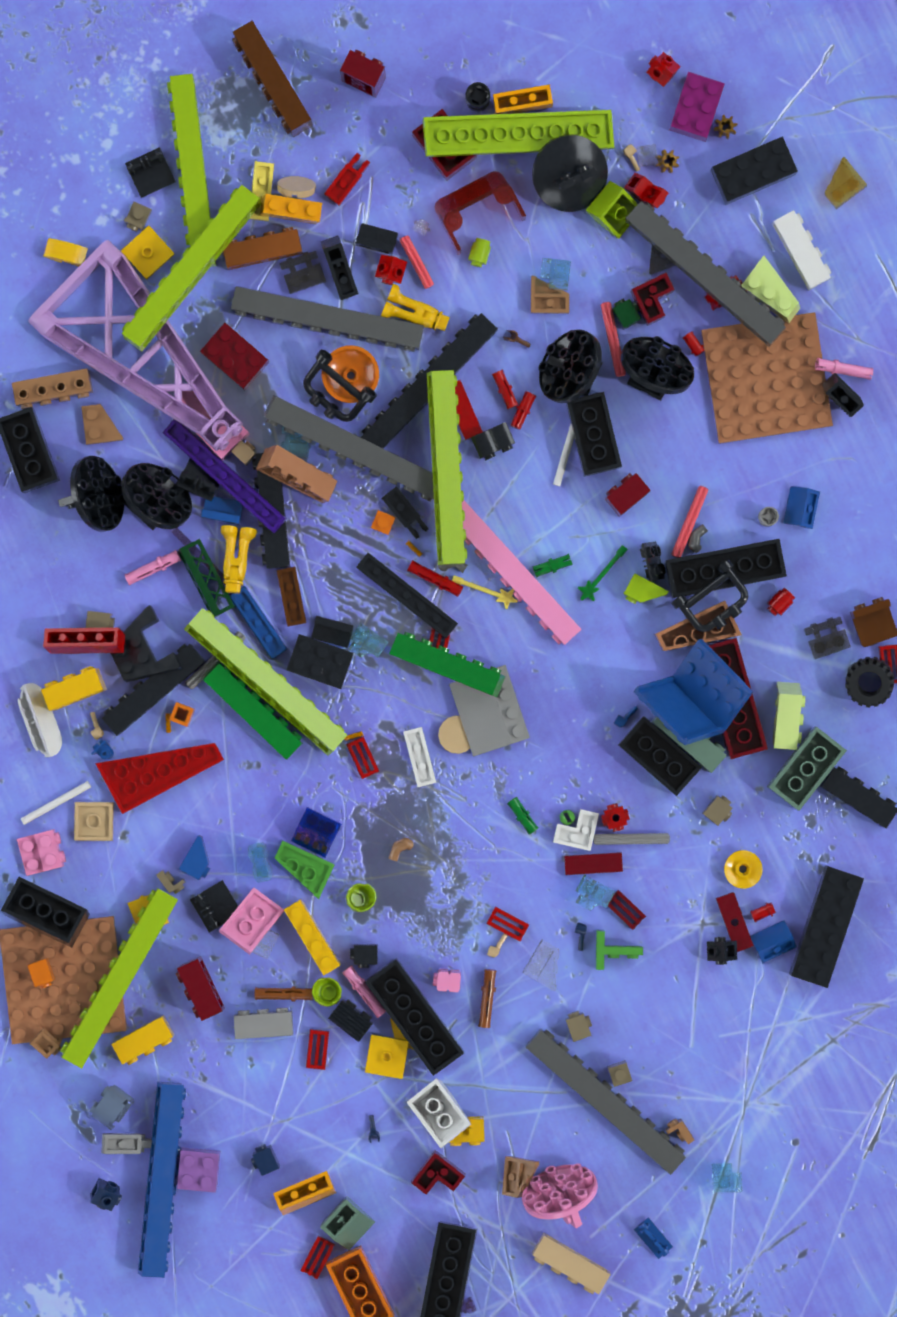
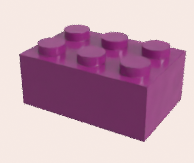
M688 72L669 130L706 142L725 83Z

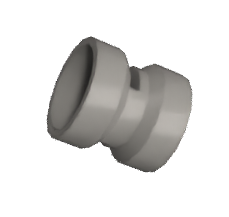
M765 507L758 514L760 524L766 527L774 525L779 519L778 511L773 507Z

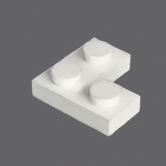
M580 809L576 828L557 824L553 843L591 851L599 813Z

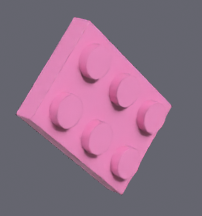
M253 888L219 932L250 955L283 914L284 909L256 888Z

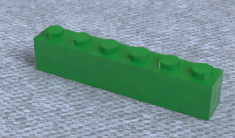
M405 632L404 635L397 633L389 653L390 655L497 698L506 677L500 674L502 670L492 666L490 669L483 667L484 663L473 659V662L467 661V656L457 652L455 655L449 653L450 649L440 645L438 649L432 647V642L423 638L421 642L415 640V635Z
M219 663L204 678V681L287 760L303 744L300 741L302 737L295 730L291 732L287 728L289 724L282 717L279 719L273 715L275 711L267 703L263 705L259 701L261 697L255 691L249 692L245 688L247 684L239 677L236 679L231 674L232 671Z

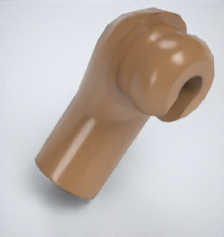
M402 838L394 842L388 859L398 861L401 851L413 848V841L409 840V838Z

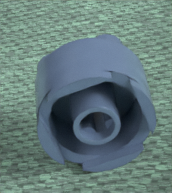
M116 1085L107 1086L101 1093L103 1098L99 1103L95 1102L90 1109V1112L93 1113L92 1117L110 1130L115 1127L112 1124L115 1121L119 1123L130 1108L131 1104L128 1102L134 1100V1098Z

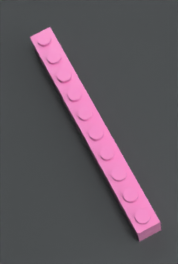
M464 500L462 502V510L465 512L463 529L466 530L465 542L467 545L472 544L476 548L474 552L481 560L485 558L489 562L488 568L494 574L498 572L502 576L500 581L507 588L511 586L514 589L513 595L519 602L523 600L528 605L526 609L532 616L536 614L541 619L539 624L545 630L550 629L553 635L551 637L558 644L562 643L565 645L582 629Z

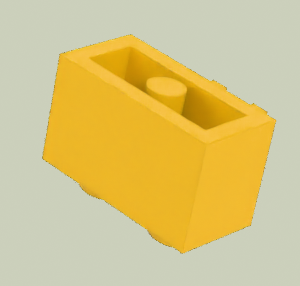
M484 1116L467 1117L471 1125L449 1142L450 1146H461L463 1142H469V1145H481V1142H485Z

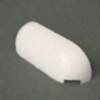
M34 683L24 684L20 688L21 694L20 698H18V705L31 742L36 751L39 750L45 757H52L60 751L62 746L61 733L53 711H49L40 686Z

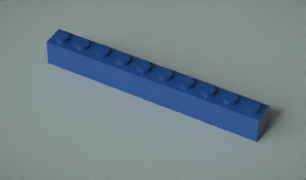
M157 1081L138 1274L142 1277L165 1278V1272L168 1271V1261L166 1258L167 1253L170 1252L169 1234L172 1233V1222H170V1219L174 1213L173 1195L175 1196L176 1194L174 1180L175 1176L178 1175L176 1161L177 1157L180 1156L178 1141L182 1136L180 1122L184 1117L182 1102L186 1098V1089L181 1083Z

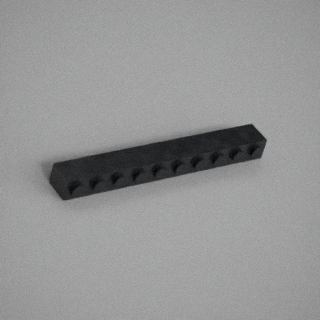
M482 313L479 316L475 314L468 321L470 325L466 329L461 328L455 334L456 339L452 343L448 342L441 349L443 353L439 357L435 355L428 362L430 366L425 371L422 369L415 376L417 380L412 385L408 383L401 390L403 394L399 398L394 397L388 405L390 407L387 411L384 412L382 410L375 417L377 421L372 426L368 424L362 430L363 435L361 438L384 449L428 403L427 373L430 371L454 370L455 375L498 331V328Z

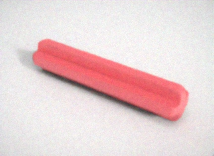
M408 235L402 237L400 243L424 288L432 287L434 282Z

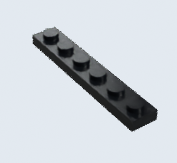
M367 553L356 566L358 570L447 639L458 625L455 620L370 553Z

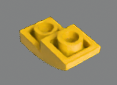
M48 238L43 257L60 263L64 261L79 267L85 261L88 248Z

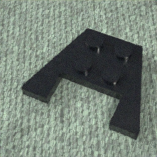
M151 605L147 606L123 632L125 634L124 653H111L125 682L183 669L175 653H171L159 661L156 660L143 634L145 629L159 622Z

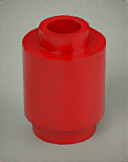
M783 588L767 602L769 605L767 609L774 616L777 614L781 616L793 604L795 597L786 588Z

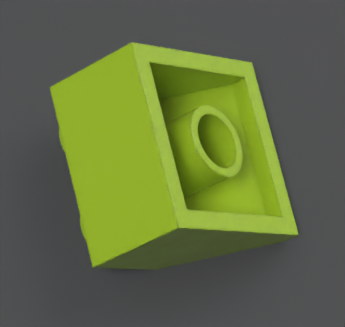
M609 181L586 211L595 221L619 239L630 226L626 223V217L638 204L624 188Z

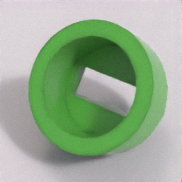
M571 810L561 812L560 821L564 825H570L574 822L575 815ZM565 813H568V816L571 819L570 822H567L564 816Z

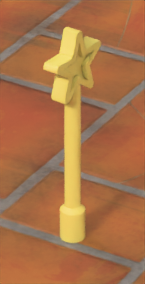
M453 576L452 581L457 584L498 597L496 602H504L505 609H508L510 602H518V600L512 597L514 589L506 592L501 588V593L465 581L461 577Z

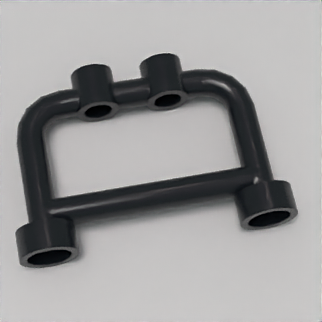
M321 349L315 356L317 361L303 380L304 389L311 396L309 402L315 407L321 404L326 409L324 415L329 419L336 417L343 422L352 421L367 402H373L377 394L372 388L367 386L361 392L328 365L333 358L329 352ZM320 369L359 400L349 414L342 413L336 404L330 403L325 399L322 392L312 388L311 381Z
M730 559L717 567L721 575L687 600L682 594L671 602L675 609L679 607L697 631L709 632L715 627L717 630L721 629L727 624L725 620L730 616L734 619L741 614L742 610L740 608L747 603L748 591L732 570L733 563ZM727 579H730L740 592V599L708 624H701L689 608Z

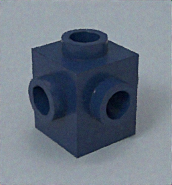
M98 1178L90 1193L92 1204L102 1210L107 1209L109 1211H112L114 1206L120 1203L122 1197L120 1186L112 1181H105Z

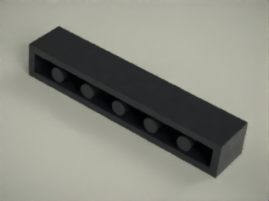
M263 453L255 454L256 458L252 459L253 470H256ZM257 470V477L254 478L255 489H259V494L285 516L282 482ZM258 520L259 527H263V535H260L261 546L265 547V554H262L263 565H266L267 569L291 567L286 521L273 533Z
M184 644L177 650L178 654L176 656L183 669L149 676V679L144 683L142 681L137 683L130 695L124 694L118 700L119 704L116 707L110 706L103 712L105 715L102 718L116 736L124 732L206 662L192 644L188 646Z

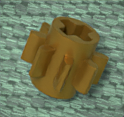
M722 115L721 121L716 119L715 123L718 127H715L714 131L719 132L718 138L723 135L728 140L730 133L736 134L733 128L738 123L732 122L733 116L728 119L725 115ZM727 123L729 125L728 129L722 130L723 125Z
M662 150V156L657 155L655 157L658 159L655 167L659 166L661 173L666 170L672 173V167H679L676 163L679 156L675 157L673 155L674 150H671L669 153L666 150ZM670 159V163L665 164L664 160Z

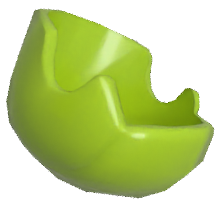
M355 884L348 889L346 894L347 905L355 912L368 911L374 906L377 899L376 891L369 884Z
M330 977L319 978L312 986L313 998L321 1006H333L341 998L342 989L339 983Z

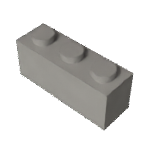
M276 1008V1012H269V1009H258L257 1013H249V1010H240L238 1014L234 1015L235 1039L291 1036L294 1034L292 1011H288V1008Z

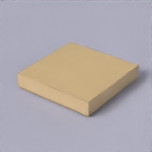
M75 802L74 840L113 841L114 802Z

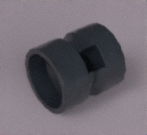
M476 82L467 88L465 99L468 108L479 112L489 106L490 90L488 86L484 83Z

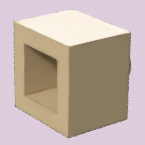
M241 440L231 452L247 466L255 457L256 453L254 450L256 448L248 441L244 443Z

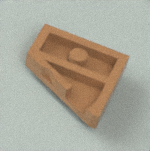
M531 276V313L569 314V293L538 279L536 276Z
M101 404L81 406L86 445L123 440V436Z
M505 1156L502 1195L516 1198L522 1197L524 1189L528 1187L539 1166V1161Z

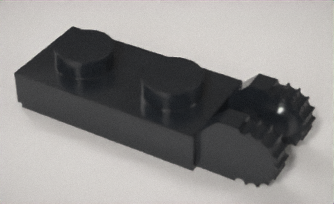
M397 486L382 497L385 504L416 539L420 536L410 525L415 520L425 532L429 529Z

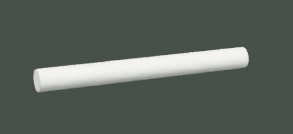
M571 423L553 485L559 487L574 440Z
M86 781L22 817L21 821L24 825L90 789V783Z

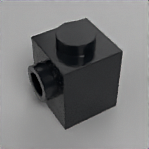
M354 944V948H350V960H354V964H358V968H370V965H377L378 944Z

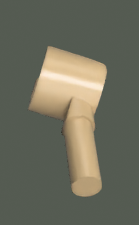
M630 144L623 152L630 159L637 172L640 168L633 156L637 150Z
M91 712L90 715L95 729L90 732L93 738L98 740L104 735V732L97 722L95 712Z
M504 933L496 947L490 945L487 955L493 958L496 957L508 935Z

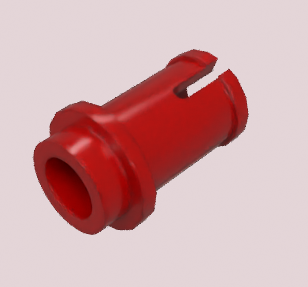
M693 331L682 338L692 351L691 355L694 354L696 357L705 351L704 345L700 344Z
M767 902L766 905L750 911L755 922L770 915L772 917L776 913L772 903Z

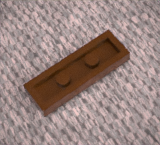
M296 567L276 570L287 627L305 624L306 617Z

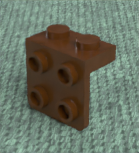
M883 597L872 600L873 604L865 606V603L854 606L855 610L850 612L863 647L897 636V628L889 608L891 606L889 599L884 600Z

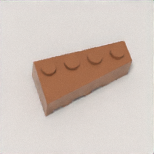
M279 445L266 448L256 470L321 503L329 502L337 480L332 478L331 474L320 471L314 465L305 462Z
M722 601L694 616L701 624L706 625L724 612L728 605L726 601ZM730 616L725 620L727 624L719 630L715 627L709 632H700L691 625L688 619H685L654 635L662 651L695 645L697 640L703 639L706 643L742 634L735 620Z

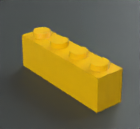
M302 899L284 909L286 915L323 976L339 967L341 963Z

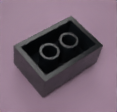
M299 634L287 671L342 689L354 653Z

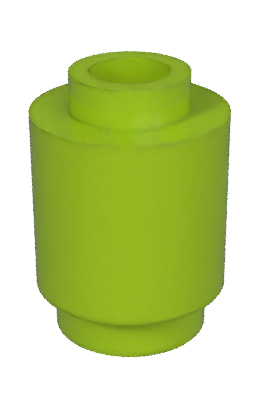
M476 238L475 242L472 243L468 257L472 266L482 268V265L487 264L491 250L490 241Z

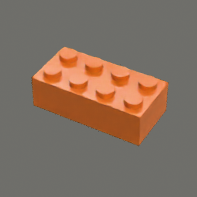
M361 1245L326 1262V1268L350 1317H394L395 1314Z

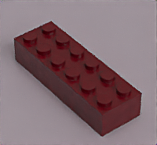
M737 638L708 645L751 689ZM753 694L726 731L722 733L729 759L768 749Z

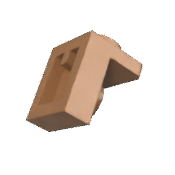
M43 1028L31 1040L30 1045L47 1059L51 1054L55 1056L62 1048L60 1044L63 1039L60 1037L55 1039Z
M673 1119L667 1124L668 1127L665 1129L667 1134L678 1129L679 1131L676 1133L682 1142L686 1141L687 1144L695 1141L682 1119L678 1121Z

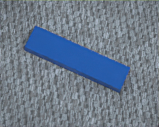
M243 586L239 594L233 593L230 595L232 602L269 657L273 660L285 652L287 647L247 588Z

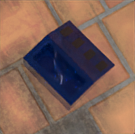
M307 807L291 841L326 858L342 823Z

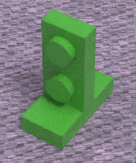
M596 930V970H604V954L608 955V958H619V955H627V958L638 959L639 955H643V947L605 945V931Z

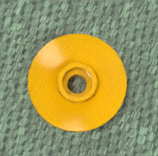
M747 850L732 853L724 865V874L728 882L741 889L750 888L757 884L763 872L762 863L758 856ZM742 865L746 867V871L744 873H741L739 871V868Z

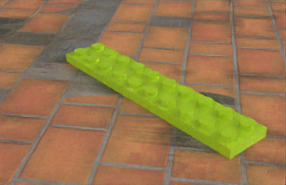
M611 110L424 117L422 119L425 157L539 152L550 140L568 134L588 138L601 150L615 148Z

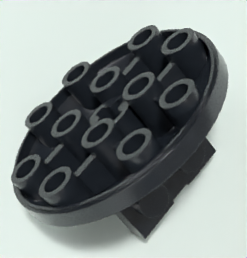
M574 134L562 135L546 143L537 154L532 168V181L538 196L550 207L564 212L579 211L590 206L606 186L608 178L607 161L601 149L588 138Z
M570 330L548 345L546 354L538 367L540 388L547 398L556 403H568L578 399L580 396H588L603 363L601 362V346L594 335L585 330Z
M661 337L632 338L622 349L621 362L626 372L630 375L627 384L648 393V395L660 401L664 394H679L686 391L693 382L694 367L689 359L681 352L679 346L671 345Z
M97 456L83 457L75 463L71 472L70 489L72 496L59 499V506H68V509L76 508L82 520L90 528L98 532L110 531L119 525L123 516L124 505L126 504L121 489L122 480L103 458Z
M140 463L129 468L122 478L121 489L126 501L125 506L142 519L152 530L156 527L175 529L182 526L192 512V501L189 492L177 487L178 481L175 484L171 481V476L178 481L179 478L169 468H163L150 463Z

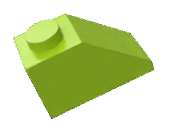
M634 573L623 594L626 596L625 599L636 604V602L642 603L665 596L669 591Z

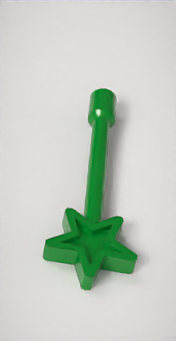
M622 545L617 550L616 555L592 584L588 580L586 587L578 586V589L583 592L580 600L589 597L592 601H595L593 593L599 590L595 586L615 562L626 553L628 549Z

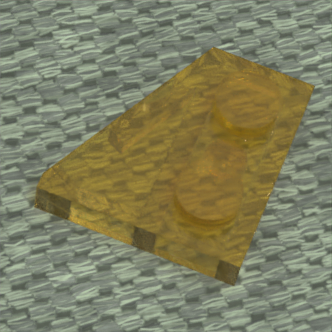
M845 157L841 159L840 165L825 191L826 198L835 209H838L867 187L865 181Z

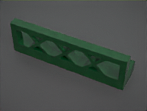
M198 539L180 548L178 553L207 610L214 615V618L234 608L235 606L229 594L225 592V587L201 540ZM198 544L201 550L200 557L191 556L188 549ZM200 562L208 564L210 568L208 575L200 573L198 569ZM209 579L217 581L219 585L217 592L208 589ZM218 596L225 598L229 606L219 610L216 604Z

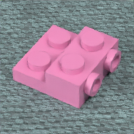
M55 829L17 839L26 876L64 866L63 862H66L64 851H60L59 844L61 843L59 832L56 833Z

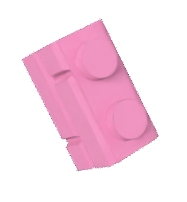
M439 969L438 973H434L433 986H437L438 991L447 992L449 990V992H459L460 970L451 969L448 971V969Z

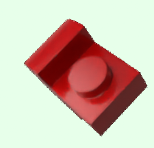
M634 173L624 187L625 190L640 202L642 201L644 204L649 203L653 208H659L669 194L664 188L654 185L645 176Z

